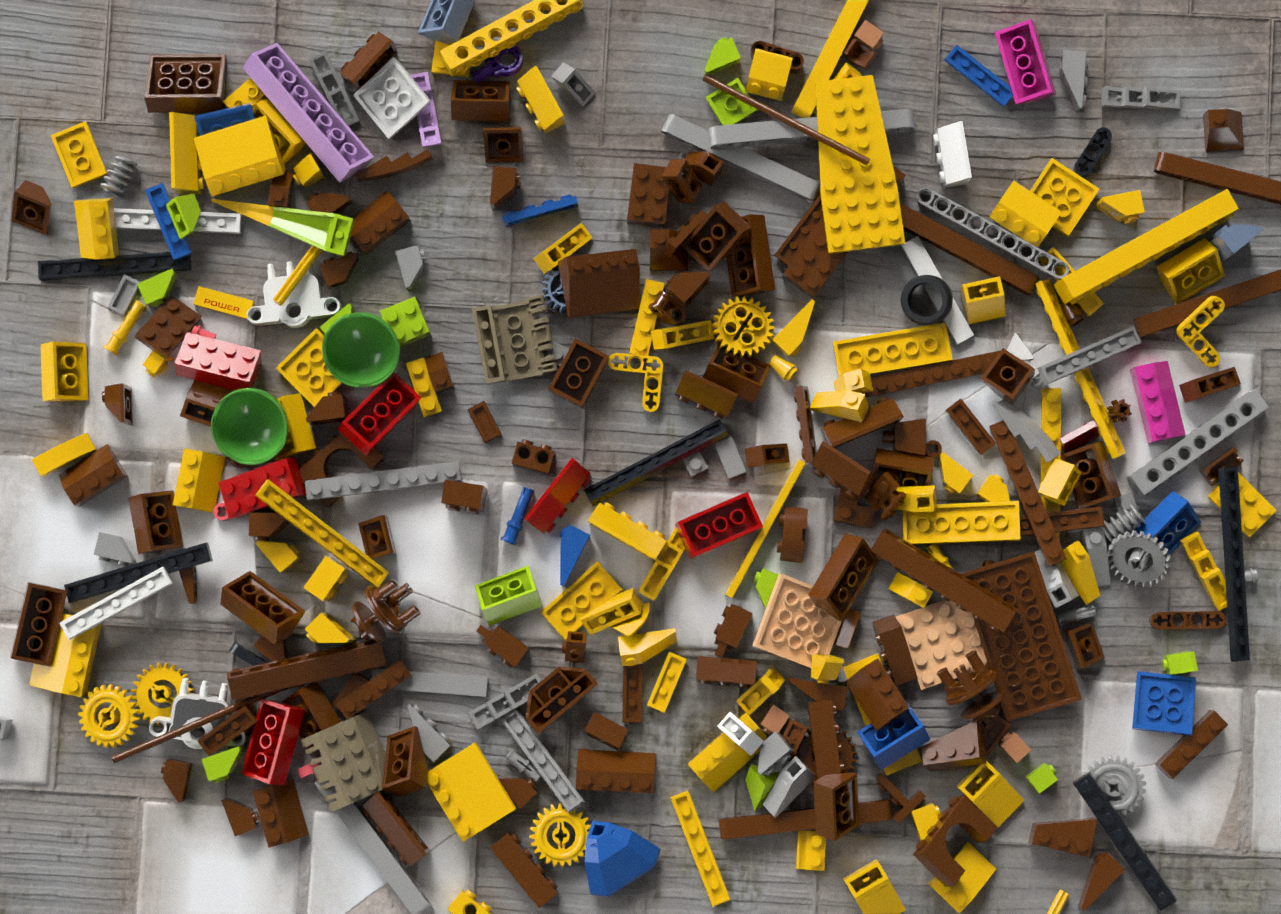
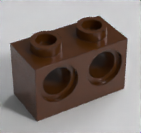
M686 159L670 160L661 176L678 203L694 202L703 186Z
M524 439L522 442L517 441L511 464L550 475L555 451H552V447L541 444V447L533 446L534 442ZM522 449L530 451V456L527 459L520 457L519 453ZM540 454L548 455L549 460L547 463L541 464L538 462Z

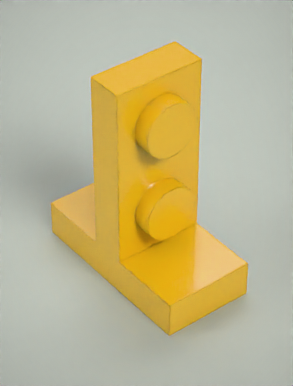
M771 666L755 682V685L753 684L736 702L750 715L781 687L785 679Z

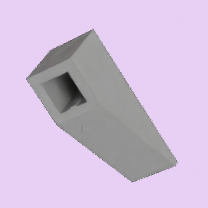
M1063 50L1060 54L1059 75L1076 112H1079L1082 106L1085 107L1086 95H1083L1084 88L1087 87L1085 69H1088L1089 58H1086V52Z
M1041 549L1035 551L1048 595L1055 608L1078 596L1061 562L1048 567Z
M409 704L407 707L413 726L418 727L423 752L435 762L451 746L449 743L451 739L444 732L440 733L436 729L437 724L431 718L427 720L422 715L424 711L417 704L414 706Z
M795 756L781 770L763 803L764 807L776 818L816 778L815 774Z

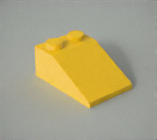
M969 842L953 857L965 870L956 885L945 887L936 877L928 883L959 914L973 900L996 870Z

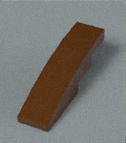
M428 149L412 159L408 152L392 162L388 156H385L355 174V177L361 182L396 176L433 160V157Z

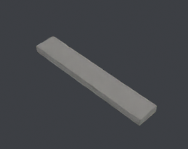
M1133 326L1040 366L1037 369L1046 386L1133 348L1142 342Z
M372 669L371 679L386 669ZM409 671L412 676L392 689L487 697L488 677Z
M517 708L500 719L568 813H571L585 802Z

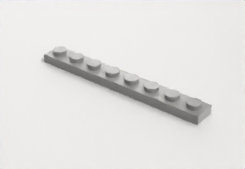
M456 461L305 481L307 501L443 484L445 480L458 482L461 481L459 463Z

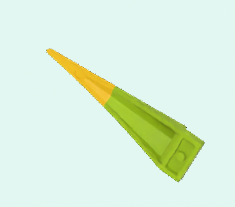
M211 199L216 204L275 228L324 251L346 256L355 221L353 218L334 213Z

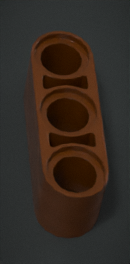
M756 41L751 46L750 56L752 59L755 53L754 49L761 48L764 51L793 58L792 60L799 61L800 65L798 67L791 65L789 73L797 74L803 68L804 58L797 52L763 41Z

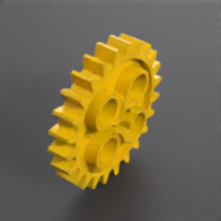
M737 296L734 302L728 299V305L722 303V309H717L716 313L718 315H714L713 318L716 322L712 324L713 328H717L713 331V335H718L715 341L722 342L720 348L726 346V353L732 350L733 356L738 352L741 358H743L744 353L751 357L752 351L755 355H758L759 349L764 351V344L769 345L770 341L768 339L773 337V334L770 332L774 330V327L770 326L774 320L768 319L771 312H764L766 306L760 308V301L754 304L753 298H751L748 302L746 296L743 297L742 301ZM736 311L743 312L745 317H738ZM751 313L753 316L741 332L738 339L735 341L733 338L736 336L740 327L743 325L746 318ZM753 321L759 322L760 325H761V327H759V328L754 327V326L752 325V322H753ZM731 326L735 332L729 333L725 327ZM742 337H748L751 340V342H743Z

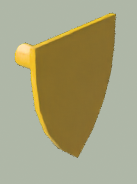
M643 603L641 614L615 624L611 628L628 637L638 634L637 630L648 618L651 603Z

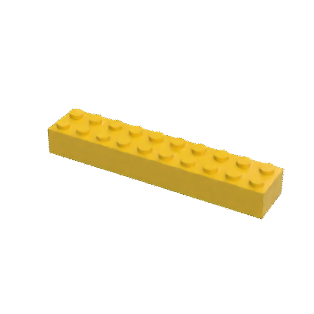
M1226 189L1061 278L1054 284V287L1064 305L1069 302L1073 305L1087 295L1090 296L1097 292L1103 285L1106 287L1120 277L1123 278L1130 274L1136 268L1139 269L1152 260L1160 258L1165 253L1180 247L1185 241L1187 243L1200 234H1204L1215 226L1228 221L1235 216L1233 212L1239 208L1229 190Z

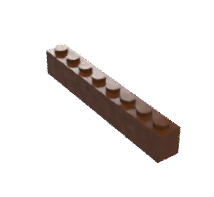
M886 528L881 531L870 550L874 552L876 558L880 560L885 559L891 563L890 565L894 569L905 571L912 580L917 581L918 579L924 583L923 586L925 588L939 592L943 599L947 601L952 600L957 603L956 606L959 609L970 611L974 614V618L991 624L990 627L997 632H1005L1019 610Z
M368 639L227 672V680L232 700L242 701L249 696L266 695L270 691L280 692L292 686L302 687L309 682L319 683L326 678H340L348 673L358 674L369 668L373 670L379 669L382 665H386L382 644L373 639Z

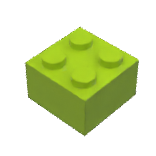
M416 297L380 310L382 319L395 331L400 347L431 335Z

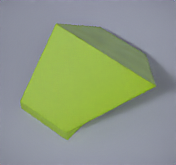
M751 764L745 781L754 811H757L763 806L779 773L774 772L769 776H762L758 773V766Z

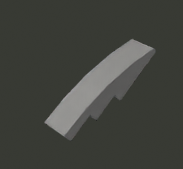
M326 50L308 58L332 108L348 126L359 121Z
M1104 86L1101 88V106L1129 109L1178 110L1180 109V90L1156 87L1137 88L1125 86L1119 88Z
M1004 399L994 404V407L1013 436L1016 437L1021 434L1030 450L1037 447L1046 462L1061 454L1045 432L1017 406L1011 405Z
M538 674L531 676L467 713L475 729L482 728L527 702L529 691L541 681Z

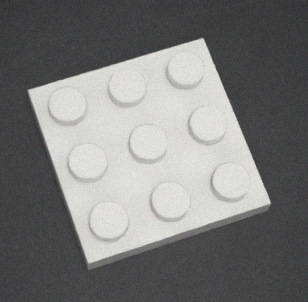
M394 57L353 95L388 139L394 137L431 102L401 63Z

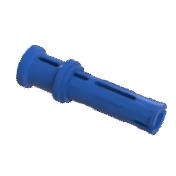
M523 487L513 516L506 523L507 529L500 540L515 546L517 545L516 540L519 532L523 530L522 522L535 492L534 490Z

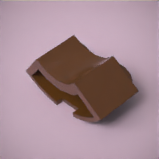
M785 507L784 514H780L779 525L782 526L781 541L777 542V553H780V561L803 563L808 509Z

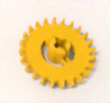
M158 662L157 669L153 665H149L150 672L147 669H143L144 676L137 675L140 682H133L137 689H131V692L136 693V696L132 697L131 700H137V704L133 706L140 707V711L137 714L145 713L142 718L143 720L150 717L149 723H151V720L157 716L171 718L175 699L172 696V689L166 685L158 686L155 682L159 680L171 682L176 688L177 695H179L182 679L187 678L188 674L181 675L183 669L180 668L176 671L175 664L169 668L168 662L165 663L164 667ZM188 687V693L195 690L194 688ZM150 689L152 690L154 701L158 703L168 702L171 706L167 708L155 706L149 697ZM164 690L165 697L160 698L161 694L159 693V691Z
M110 684L107 689L106 685H101L100 690L99 687H95L94 693L92 691L88 692L89 698H83L85 705H80L83 712L78 713L82 717L79 723L84 724L81 730L87 731L85 737L91 736V743L97 740V746L103 744L105 748H108L110 745L113 748L117 747V744L123 745V740H130L128 735L135 734L131 728L139 727L134 721L139 720L140 717H136L134 714L140 710L133 709L137 702L130 703L133 695L126 697L125 695L128 690L120 692L121 686H117L113 690V684ZM105 702L112 703L110 707L104 708L99 712L98 724L96 720V711L98 707ZM120 721L119 725L115 729L105 730L107 725L115 724Z
M561 803L558 804V809L551 804V811L544 808L545 815L537 813L540 820L533 819V823L537 826L530 827V830L535 832V834L529 836L535 839L530 845L537 846L534 853L541 852L539 859L546 857V864L552 860L553 867L556 866L557 862H560L562 868L565 862L571 866L572 859L577 863L579 862L578 855L583 858L585 857L583 850H586V839L589 833L587 830L591 827V824L585 825L588 817L581 818L583 811L577 814L576 809H574L571 813H568L566 809L562 808ZM564 821L572 825L576 834L575 841L567 849H565V843L570 838V831L564 826ZM554 822H557V827L554 829L552 837L558 844V849L552 847L547 839V830ZM560 823L562 825L563 833L567 834V836H564L562 840V848L560 837L556 836V834L559 833V830L561 828Z

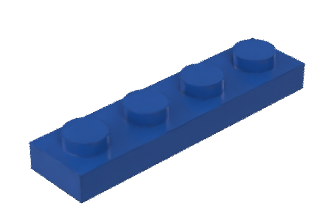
M958 45L945 58L944 61L1002 107L1013 96L1012 89L1008 84Z
M164 183L146 189L145 192L173 260L176 261L191 255L192 251L186 237L183 239L179 238L166 204L171 200Z
M565 195L560 198L561 200L555 202L547 200L537 207L535 205L526 206L523 211H508L505 213V216H502L504 225L506 227L578 207L576 196Z

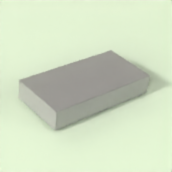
M124 274L107 308L126 317L139 292L137 284L140 281Z
M732 436L714 443L728 479L746 472Z

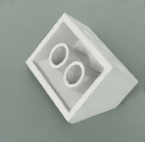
M959 121L938 128L935 135H933L934 146L938 148L936 161L941 166L939 179L940 183L944 184V188L967 185L972 178L963 121Z

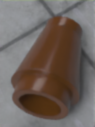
M1062 300L1059 302L1067 323L1075 326L1085 319L1084 312L1076 304L1072 305L1069 302L1064 305Z

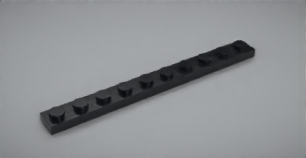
M1238 467L1218 468L1231 662L1250 660Z

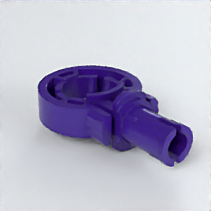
M516 45L509 49L505 48L497 56L485 59L486 65L472 72L471 75L477 84L489 76H494L496 79L501 76H513L523 66L522 52ZM508 50V54H512L515 57V64L504 66L499 63V59Z

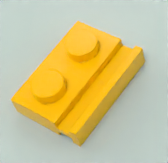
M816 830L798 831L796 869L824 871L826 838L817 835Z

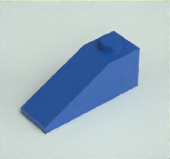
M570 524L568 528L564 526L559 535L562 538L560 541V585L565 586L590 537V534Z

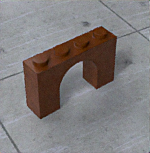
M341 433L338 437L334 435L327 441L328 445L324 449L319 448L313 453L314 457L309 462L305 460L298 468L301 478L305 482L328 478L326 473L327 462L334 453L340 450L355 452L370 470L375 469L386 457L377 446L366 456ZM341 497L320 499L325 507L329 508Z
M966 795L954 796L949 801L948 808L940 813L937 823L928 829V835L917 844V850L913 854L945 887L955 886L965 872L947 850L946 835L953 825L960 826L979 843L988 841L997 828Z

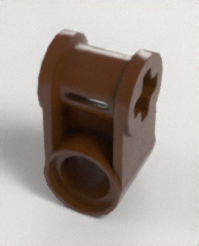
M659 291L657 293L658 297L648 306L651 312L668 325L679 324L686 319L684 308L664 291ZM673 312H675L677 316L676 320L673 318Z

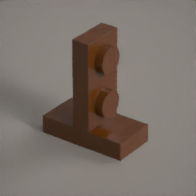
M882 773L875 777L878 781L876 785L883 792L887 790L892 795L890 799L897 806L902 805L892 815V818L898 824L926 797L922 791L918 790L907 799Z

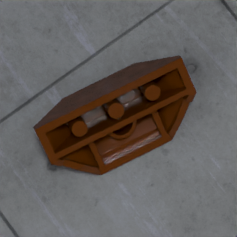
M558 666L529 691L526 720L539 734L598 685V683L586 669Z

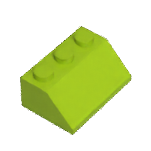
M529 565L474 585L488 626L543 606Z

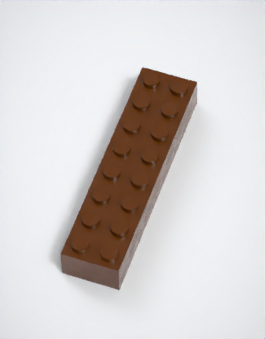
M893 166L897 186H899L906 175ZM823 221L782 277L813 299L848 252L828 254Z

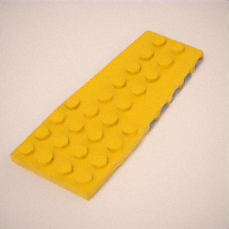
M873 75L816 82L818 132L870 158L866 166L818 141L820 193L828 254L904 245L905 238L898 186Z

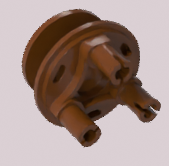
M391 579L381 588L368 586L365 589L367 601L373 612L362 602L356 601L352 605L355 617L351 619V622L357 625L359 636L362 639L368 640L371 637L378 643L384 642L386 634L380 621L391 632L401 635L404 633L408 623L421 614L415 605H412L402 614L399 610L401 601L413 593V589L411 587L408 588V583L399 588L396 581Z
M976 650L970 651L965 655L974 669L972 674H969L964 664L959 666L962 672L957 667L953 670L960 681H954L947 667L940 669L936 673L945 686L944 690L947 693L946 703L948 705H955L971 697L973 698L974 702L966 707L960 715L963 720L975 718L981 722L984 717H995L998 715L1000 708L997 704L1004 697L1003 691H994L985 696H982L980 693L995 681L998 674L996 671L989 670L987 665L983 664Z

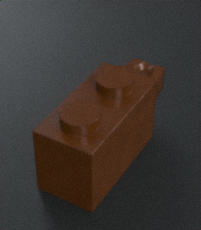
M731 604L730 607H725L721 615L725 618L722 624H717L713 633L716 635L714 644L718 645L714 655L721 658L725 649L730 651L731 647L737 648L753 613L734 604Z
M480 625L476 632L484 637L482 642L487 646L486 651L493 656H496V654L503 658L501 662L510 668L512 665L517 667L530 649L500 626H497L496 629L491 627L488 630Z

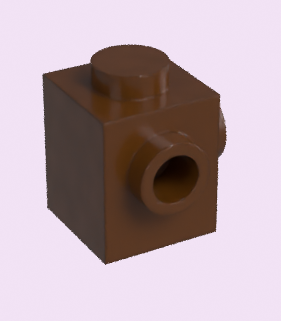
M568 631L567 641H563L562 645L565 661L584 663L587 633Z

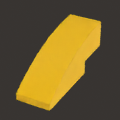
M84 433L31 460L40 476L46 477L97 449L88 433Z

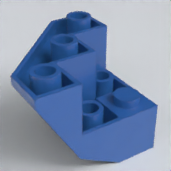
M592 821L586 839L584 861L590 894L610 897L656 866L661 849L632 830L608 822Z

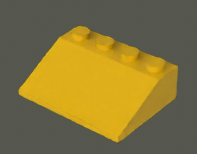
M267 116L194 138L203 175L211 197L283 175L286 170Z
M607 502L604 505L599 503L589 517L588 523L656 561L667 542L664 539L665 535L656 530L654 533L647 530L649 526L640 521L636 524L630 520L632 518L630 515L623 511L621 514L615 512V507Z
M62 613L60 622L70 618L73 615ZM102 623L72 640H68L61 625H59L50 666L34 663L29 685L63 694L86 697Z
M476 742L427 772V784L462 842L516 809Z

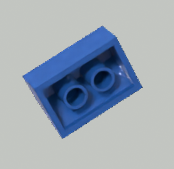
M1172 491L1144 519L1146 524L1141 522V527H1136L1134 531H1137L1138 534L1143 531L1145 535L1150 533L1151 538L1157 537V542H1163L1162 548H1167V554L1170 555L1181 543L1180 540L1187 537L1201 523V520L1190 503Z
M911 708L909 712L878 731L875 730L872 724H869L857 732L881 770L931 740L924 725Z

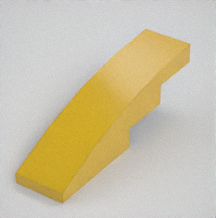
M676 527L638 590L639 593L653 601L657 598L685 550Z
M1196 531L1181 539L1180 542L1217 611H1220L1227 607L1226 581L1221 570L1217 568L1210 551L1206 549L1200 533Z

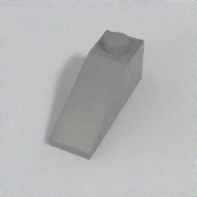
M1103 527L1080 531L1082 546L1090 556L1097 585H1109L1110 574Z

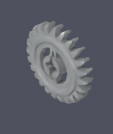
M1132 531V534L1130 532H1125L1124 535L1119 534L1117 538L1113 539L1112 544L1109 545L1107 553L1110 556L1108 563L1113 562L1110 569L1117 568L1114 573L1115 576L1122 573L1121 581L1127 577V584L1129 585L1134 580L1135 587L1138 586L1140 581L1143 584V588L1146 586L1147 581L1150 583V587H1152L1154 580L1159 584L1161 579H1165L1166 574L1170 571L1171 562L1169 560L1171 556L1167 554V548H1162L1163 542L1158 543L1157 537L1151 538L1150 533L1145 535L1143 531L1140 534L1137 531ZM1134 547H1140L1133 550L1128 561L1126 558L1127 550ZM1150 553L1153 558V564L1145 568Z
M1109 755L1108 761L1101 757V764L1094 760L1095 768L1089 765L1088 770L1098 785L1102 782L1108 795L1122 797L1117 800L1109 799L1118 814L1120 815V812H1122L1126 816L1127 810L1134 812L1133 806H1140L1137 800H1144V797L1140 794L1146 793V789L1141 788L1146 785V781H1140L1144 778V774H1138L1140 767L1133 769L1134 761L1128 765L1127 757L1121 762L1119 755H1117L1115 761H1113L1111 755ZM1119 774L1123 776L1129 785L1128 791L1123 789V782L1119 776L1110 775L1107 777L1106 775ZM1115 783H1117V787H1116V786H1113L1112 788L1110 787V784H1113V785H1114Z

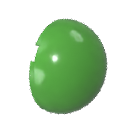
M355 312L342 316L330 326L323 339L322 354L327 369L341 383L355 388L373 387L384 382L395 370L399 361L400 346L395 331L384 319L367 312Z
M243 388L229 393L217 404L212 415L211 431L217 447L225 456L241 464L256 465L272 459L282 450L288 437L289 422L284 407L273 395L256 388Z

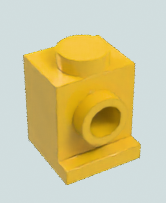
M152 351L143 363V366L147 368L145 372L155 378L156 375L159 376L160 373L163 374L169 366L167 363L169 361L173 362L175 359L169 356L165 360Z

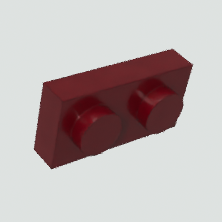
M1094 421L1085 423L1080 428L1066 433L1060 438L1064 453L1073 451L1098 437L1099 433L1096 423Z

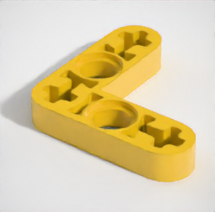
M1218 296L1207 298L1177 327L1178 337L1204 365L1211 368L1219 364L1220 355L1200 332L1224 310L1225 303ZM1213 301L1218 302V303H1217V306H1218V307H1217L1216 309H1215V308H1212V307H1213V304H1212ZM1204 309H1208L1211 315H1209L1208 312L1204 311ZM1203 313L1205 320L1202 323H1197V315ZM1191 321L1194 325L1197 326L1196 329L1192 327L1193 325L1190 324ZM1185 328L1189 329V335L1184 334L1183 330ZM1197 340H1202V348L1195 350L1194 343ZM1207 352L1212 355L1213 361H1208V357L1203 353Z
M626 353L610 355L608 365L611 369L645 373L642 405L648 412L656 411L659 408L661 397L662 359L656 356ZM616 356H619V360H625V356L629 357L627 360L628 368H624L625 364H618V367H615L611 360L615 359ZM633 358H638L641 361V366L638 369H634L630 365ZM644 358L648 359L646 363H653V360H657L660 367H657L656 371H654L651 366H646L647 370H643ZM650 379L658 381L657 389L652 390L648 387L647 383ZM646 391L650 393L658 392V396L653 395V401L656 402V405L652 409L646 404V401L650 400V395H646Z

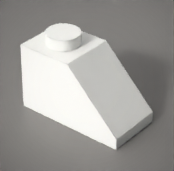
M731 712L717 726L750 756L764 742Z

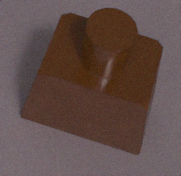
M926 419L894 423L893 431H882V443H893V451L925 456Z

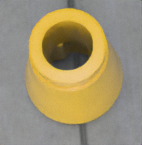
M777 355L769 362L783 380L791 381L798 372L795 364Z

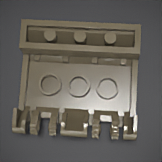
M544 295L529 297V300L494 307L487 305L472 308L486 384L511 382L558 371L556 362L548 363L556 360L555 355L544 357L543 354L544 351L554 348L553 344H546L552 342L550 326L543 325L549 322L548 318L537 320L536 314L547 311L546 306H541L545 304Z
M368 711L300 740L303 748L311 744L314 745V747L305 750L306 754L314 753L316 750L320 752L321 757L312 759L310 764L312 766L321 762V765L312 768L319 784L329 780V783L320 786L321 790H327L334 786L337 792L325 797L326 802L334 798L337 799V801L328 804L330 812L383 790L382 781L386 753Z

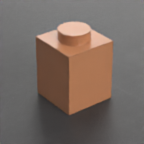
M865 20L853 39L858 40L860 45L872 51L874 48L878 50L884 41L882 39L884 32Z
M772 704L760 723L763 725L762 730L769 735H772L774 732L779 733L790 715Z
M1007 732L1000 739L1002 742L999 746L1015 763H1018L1031 751L1015 732L1011 734Z

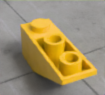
M935 485L898 487L896 490L898 493L904 492L906 494L904 503L901 507H897L898 510L910 512L935 511L937 504Z

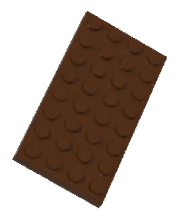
M1032 551L960 573L1019 609L1005 632H997L990 627L991 624L974 618L989 668L998 674L994 681L996 690H1001L1004 693V697L1000 702L1006 721L1082 700L1035 552Z

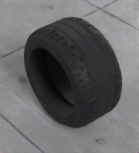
M920 275L911 279L905 285L901 294L903 312L907 318L919 325L939 323L949 314L953 304L950 287L944 280L934 275ZM922 284L936 286L942 295V306L932 316H921L912 307L911 297L913 291Z

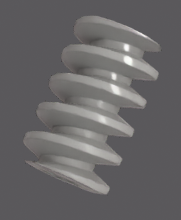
M114 156V160L117 163L110 164L114 170H107L111 177L104 176L103 179L107 184L101 183L100 186L107 193L121 199L117 193H124L121 185H128L124 179H131L128 175V172H134L131 165L137 166L138 164L123 156Z
M1130 504V512L1125 508L1123 509V516L1117 512L1116 520L1110 516L1111 523L1104 520L1103 531L1111 543L1114 537L1117 538L1120 533L1124 535L1127 529L1131 532L1134 531V525L1140 528V521L1146 524L1137 508Z

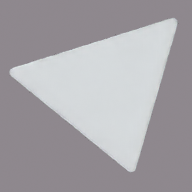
M1014 333L1007 351L1021 360L1034 359L1019 336Z

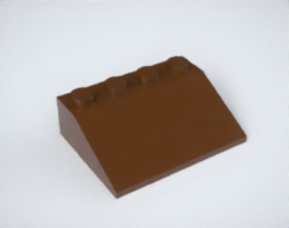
M226 54L150 55L144 95L148 113L215 112L225 109L223 101L226 99Z
M636 249L568 256L558 261L568 318L639 309L640 266Z

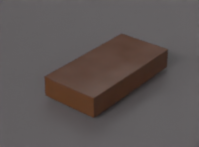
M485 401L467 409L485 444L502 435Z

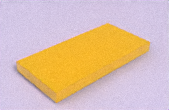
M597 561L540 613L566 641L568 631L577 632L583 626L582 617L619 594L623 589Z

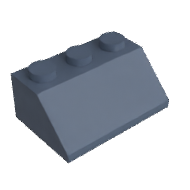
M431 0L418 34L445 44L459 41L475 0Z
M1233 224L1230 227L1225 225L1211 235L1208 240L1218 249L1222 262L1264 229L1261 226Z

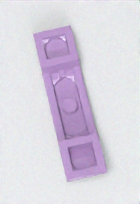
M428 72L410 75L431 100L417 114L422 146L425 148L440 145L442 143Z

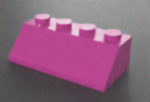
M1030 19L996 31L995 35L1015 103L1022 104L1039 101L1056 95L1036 23Z
M1168 361L1154 362L1130 369L1147 443L1186 435Z

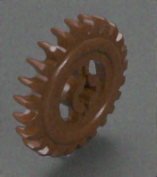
M808 729L807 733L809 736L804 737V742L801 743V748L797 751L800 755L796 757L815 774L816 778L812 781V785H814V782L817 781L815 764L812 761L811 731ZM844 731L840 735H836L837 743L841 742L842 754H840L839 760L844 764L845 773H849L848 769L855 770L851 763L858 761L852 758V756L857 755L858 752L851 750L856 744H849L852 737L845 738L847 731Z

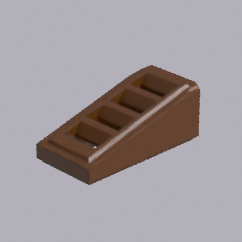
M195 566L179 571L190 604L197 603Z

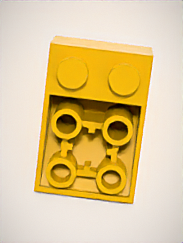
M987 761L986 764L976 765L956 786L997 828L1024 801L1019 793Z
M877 859L843 878L863 914H900L906 910Z

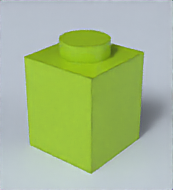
M1042 763L1025 776L1033 789L1039 794L1058 780L1055 776L1057 774L1056 770L1051 764L1047 765L1045 763Z

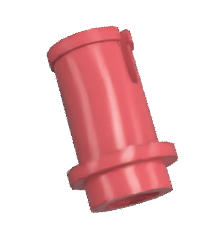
M200 325L198 327L194 326L191 332L192 334L215 339L217 335L202 329Z

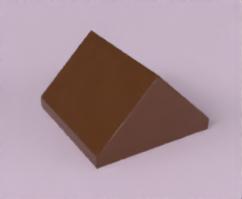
M521 127L483 128L485 163L523 161V132Z
M386 515L358 523L367 556L371 559L396 554Z
M1092 622L1064 631L1076 668H1085L1105 659Z

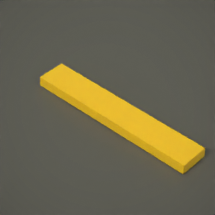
M687 790L670 797L712 907L731 900L689 791Z

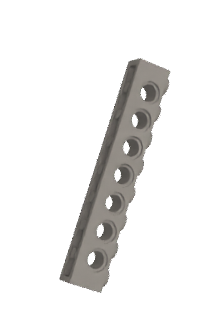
M1256 388L1250 390L1132 473L1127 479L1140 496L1145 494L1147 497L1157 491L1156 486L1159 484L1165 485L1170 482L1173 474L1177 472L1179 475L1187 470L1188 467L1186 465L1190 462L1195 464L1203 458L1202 454L1207 450L1209 453L1219 447L1217 443L1222 440L1228 441L1235 436L1234 431L1237 429L1241 431L1250 425L1248 421L1253 418L1257 420L1265 415L1264 410L1269 406ZM1243 406L1249 409L1248 416L1242 414ZM1227 417L1233 419L1234 424L1232 427L1226 424ZM1212 428L1218 431L1217 438L1211 436L1210 431ZM1196 439L1202 441L1203 446L1201 449L1195 446ZM1181 450L1186 451V460L1180 458L1179 452ZM1165 461L1171 463L1172 468L1170 471L1165 470ZM1149 472L1155 473V482H1151L1148 479Z

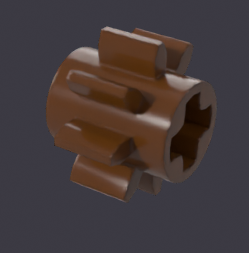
M1125 399L1119 400V402L1113 400L1111 401L1113 406L1106 408L1109 410L1107 417L1114 419V423L1119 421L1125 422L1127 421L1126 416L1132 415L1130 412L1131 405L1125 403Z

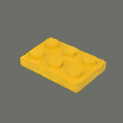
M86 121L50 135L71 188L74 189L108 175Z
M1238 472L1242 532L1247 537H1250L1277 510ZM1218 485L1207 497L1221 510L1220 487Z

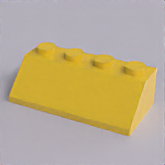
M169 112L171 188L178 195L202 194V189H204V178L201 177L202 167L194 142V138L200 136L195 115Z
M746 712L738 718L763 741L768 738ZM722 732L688 762V765L714 793L760 752V746L750 756L728 735Z

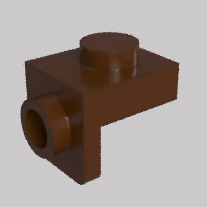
M853 39L846 46L844 52L845 57L850 63L866 71L877 57L876 52L860 45L856 39Z

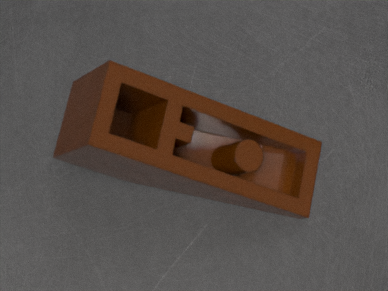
M1235 367L1185 382L1180 384L1179 388L1184 402L1187 403L1241 385Z
M789 678L788 681L816 702L832 700V704H836L837 713H839V710H844L848 687Z
M1100 852L1093 859L1094 863L1090 867L1078 904L1082 911H1085L1125 871L1107 852L1103 854Z

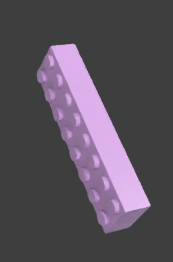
M278 43L251 54L242 68L339 182L354 176L369 165L374 156Z

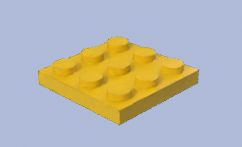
M1051 158L1030 191L1062 211L1052 227L1068 237L1099 191V188Z
M317 328L276 367L314 407L323 396H328L327 393L335 392L343 384L329 372L324 363L322 354L324 335Z

